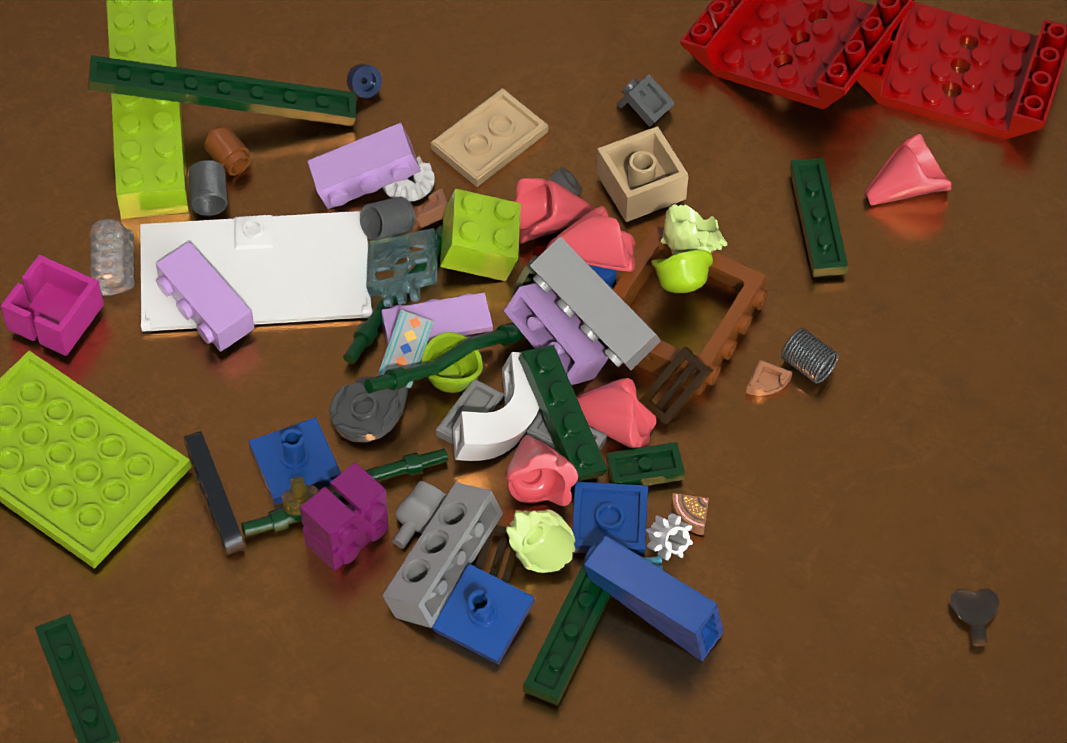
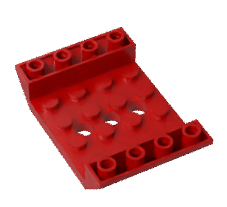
M712 0L680 40V44L716 77L824 110L848 92L913 6L914 0H878L874 5L857 0ZM801 41H808V42L800 43V44H798V45L796 46V44L799 43V42H801ZM791 63L790 65H784V66L778 68V67H779L780 65H782V64Z
M914 0L913 6L858 77L857 81L880 105L1005 140L1044 128L1067 57V25L1044 19L1038 36L916 3ZM969 43L975 48L968 50L961 47V44ZM957 66L965 68L967 72L957 73L952 68ZM952 90L957 92L959 96L949 97L944 91Z

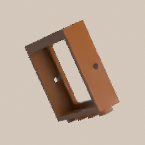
M658 225L654 227L636 254L634 270L632 272L625 271L613 288V291L628 306L631 305L655 267L652 265L651 260L661 259L663 255L668 258L674 255L669 245L661 243L660 240L663 238L664 228ZM715 251L711 252L713 264L709 267L708 276L736 288L740 292L703 351L699 355H695L700 357L704 364L714 370L695 392L698 395L702 394L707 384L712 386L720 373V363L723 359H730L737 344L735 339L739 333L744 335L747 332L752 321V312L755 308L758 310L762 308L768 295V291L764 289L766 282L765 274ZM599 338L598 341L607 349L608 346ZM661 340L637 366L660 376L680 353L681 349ZM686 359L668 381L674 383L691 362ZM698 368L683 384V388L686 389L700 373Z

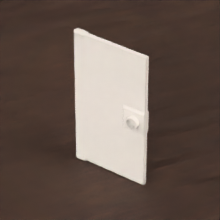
M361 211L286 216L259 215L235 217L234 219L140 224V325L142 332L197 328L198 325L192 319L186 320L181 315L176 306L177 301L171 295L166 297L156 283L158 274L155 263L189 241L252 311L254 325L369 318L373 309L371 307L368 240L360 225Z

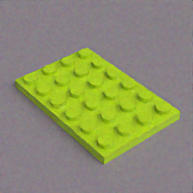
M28 351L0 378V502L95 569L191 468L190 459L31 351Z

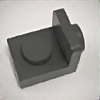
M650 74L641 82L634 78L621 90L625 96L617 103L620 108L628 103L649 127L675 104Z

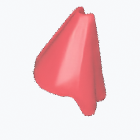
M916 134L904 141L893 152L868 186L864 195L868 198L870 205H877L933 192L949 191L952 189V183L941 171L923 136Z
M523 178L517 183L516 197L513 202L521 203L519 243L563 232L595 209V207L552 180Z
M603 206L596 207L548 244L549 247L561 236L588 265L632 272L635 268V240L633 236L620 230L617 219L609 217L607 210Z
M622 378L577 396L590 427L632 449L648 446L650 432L656 425V416L638 401L636 387L632 379Z
M525 435L506 469L505 478L510 494L520 502L533 504L549 500L560 506H567L572 501L570 490L578 480V473L572 463L555 449L530 435Z

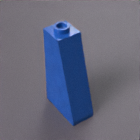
M605 536L599 545L594 544L588 551L584 566L589 580L703 662L724 632L717 603L608 536Z

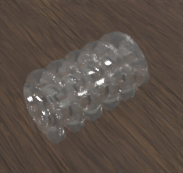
M114 219L97 221L90 229V277L99 281L103 296L127 292L135 285L133 277L135 273L133 266L135 262L133 255L134 234L130 229L123 227L119 221Z

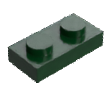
M677 442L606 454V462L612 484L648 486L684 480L685 471Z

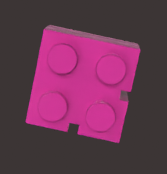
M38 255L22 276L23 284L17 283L1 304L7 330L32 341L38 336L39 344L67 356L104 305L99 281Z

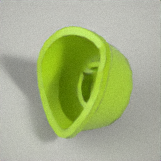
M695 250L679 253L668 259L651 260L655 267L658 281L663 289L672 293H688L701 288L706 283L709 267L713 264V256L709 251Z
M445 332L435 336L426 345L421 358V364L433 361L468 337L455 332ZM479 350L473 351L439 374L428 377L429 381L435 388L443 392L458 393L465 390L480 376L483 370L481 354Z

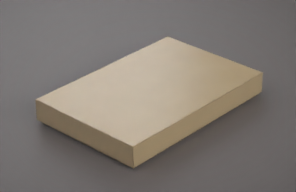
M502 88L431 142V150L478 187L547 134L549 125Z

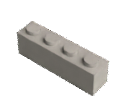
M561 236L530 265L537 273L533 280L547 294L552 289L561 298L556 304L570 318L577 314L583 320L584 324L580 327L581 330L594 343L600 338L608 346L604 353L617 367L624 363L632 370L661 342L660 338Z

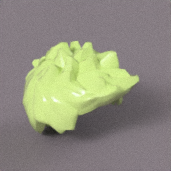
M673 204L667 210L663 225V238L660 241L662 244L669 245L672 254L676 255L695 250H706L711 253L716 251V249L722 250V246H727V241L718 230V222L714 216L704 220L698 212L686 204L680 206Z
M517 510L514 514V521L506 528V532L510 537L509 543L516 552V557L524 565V568L541 573L559 571L572 560V552H575V536L563 518L552 510H525L523 512Z

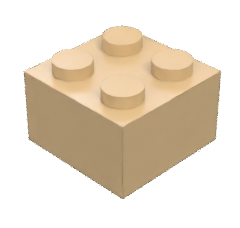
M658 126L597 148L596 174L626 222L686 200L689 175Z

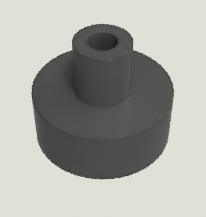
M561 166L550 175L552 181L562 185L577 196L583 192L578 180L566 168Z

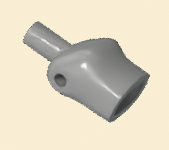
M419 481L411 494L402 501L396 510V518L403 525L392 539V542L397 547L403 549L415 532L422 534L424 528L430 523L447 495L433 485Z

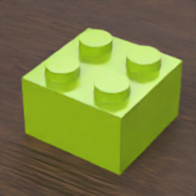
M455 189L443 214L440 267L506 281L518 260L521 203Z

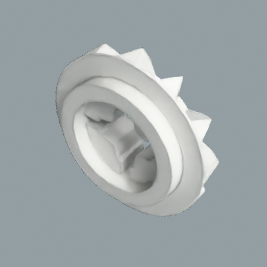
M418 156L417 161L421 172L413 175L414 183L409 179L397 181L382 187L383 190L392 198L404 197L409 202L425 197L434 186V173L430 163L422 162L420 156Z

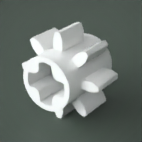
M670 513L668 520L658 515L655 516L656 522L646 529L651 541L648 543L647 548L658 551V556L660 555L662 559L667 561L671 553L680 558L684 557L683 552L689 545L693 544L688 533L692 526L681 522V516Z

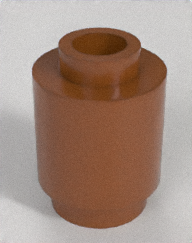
M215 127L207 133L203 145L204 149L214 161L220 163L225 168V172L235 176L247 169L251 163L249 150L230 127Z

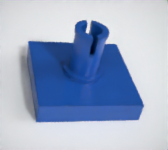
M316 417L249 441V448L274 505L330 486L331 481L341 474Z
M468 564L432 628L434 632L499 665L533 606L535 599L522 590Z

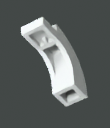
M511 352L502 368L505 406L500 410L489 413L461 412L453 426L455 460L481 461L506 453L522 439L536 417L539 406L518 359L521 355L520 352Z

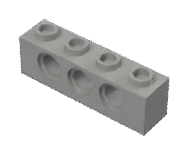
M455 482L382 595L395 618L432 628L468 564L473 563L503 515L491 490Z

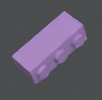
M401 123L308 160L316 190L327 209L344 205L352 199L367 193L376 192L384 186L406 180L410 176L421 172L411 140Z
M190 241L155 263L158 274L156 283L166 297L171 295L177 301L176 306L186 320L192 319L198 325L197 331L207 344L212 342L221 352L254 330L252 311Z
M537 283L519 287L504 310L507 316L535 349L550 345L555 346L571 385L594 379L608 360V356L604 353L606 349L598 340L594 343L581 330L580 327L584 323L576 314L570 318L556 304L561 298L553 289L547 294Z
M485 292L478 294L467 293L459 297L442 300L431 299L424 303L406 306L396 305L389 309L381 310L386 347L401 309L434 321L427 344L435 336L445 332H455L469 338L493 331Z

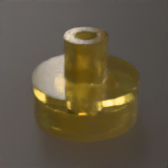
M297 477L290 481L291 489L282 495L285 512L290 515H301L300 507L318 493V489L315 486L306 485L303 477Z

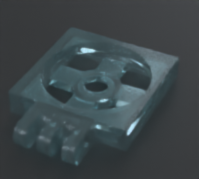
M434 228L368 242L366 288L370 297L383 295L385 307L393 306L394 296H396L399 305L406 304L407 294L409 293L412 302L420 301V287L437 284V235ZM409 247L423 248V250L413 252ZM401 258L408 259L403 264H396V261ZM427 262V268L424 271L409 274V268L413 265ZM394 271V277L379 280L375 276L376 272Z

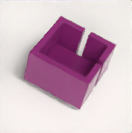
M356 462L331 481V486L349 504H343L333 493L324 487L300 507L302 524L304 525L305 544L334 571L343 564L351 563L366 544L381 538L388 527L386 489Z

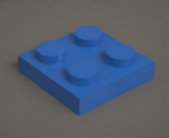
M576 482L572 528L576 540L574 543L575 553H588L594 544L599 545L603 538L608 536L635 554L645 557L648 486Z

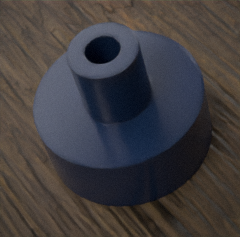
M357 64L351 68L347 75V86L351 92H355L356 96L370 98L376 95L381 88L382 76L374 66Z

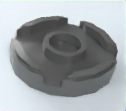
M373 377L355 379L356 383L350 386L344 385L338 390L331 401L329 412L334 428L343 438L352 442H370L383 437L393 429L400 417L401 404L395 390L388 388L374 393H368L365 390V380Z

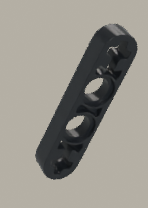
M199 431L183 436L189 459L226 555L245 550L241 532L202 432Z

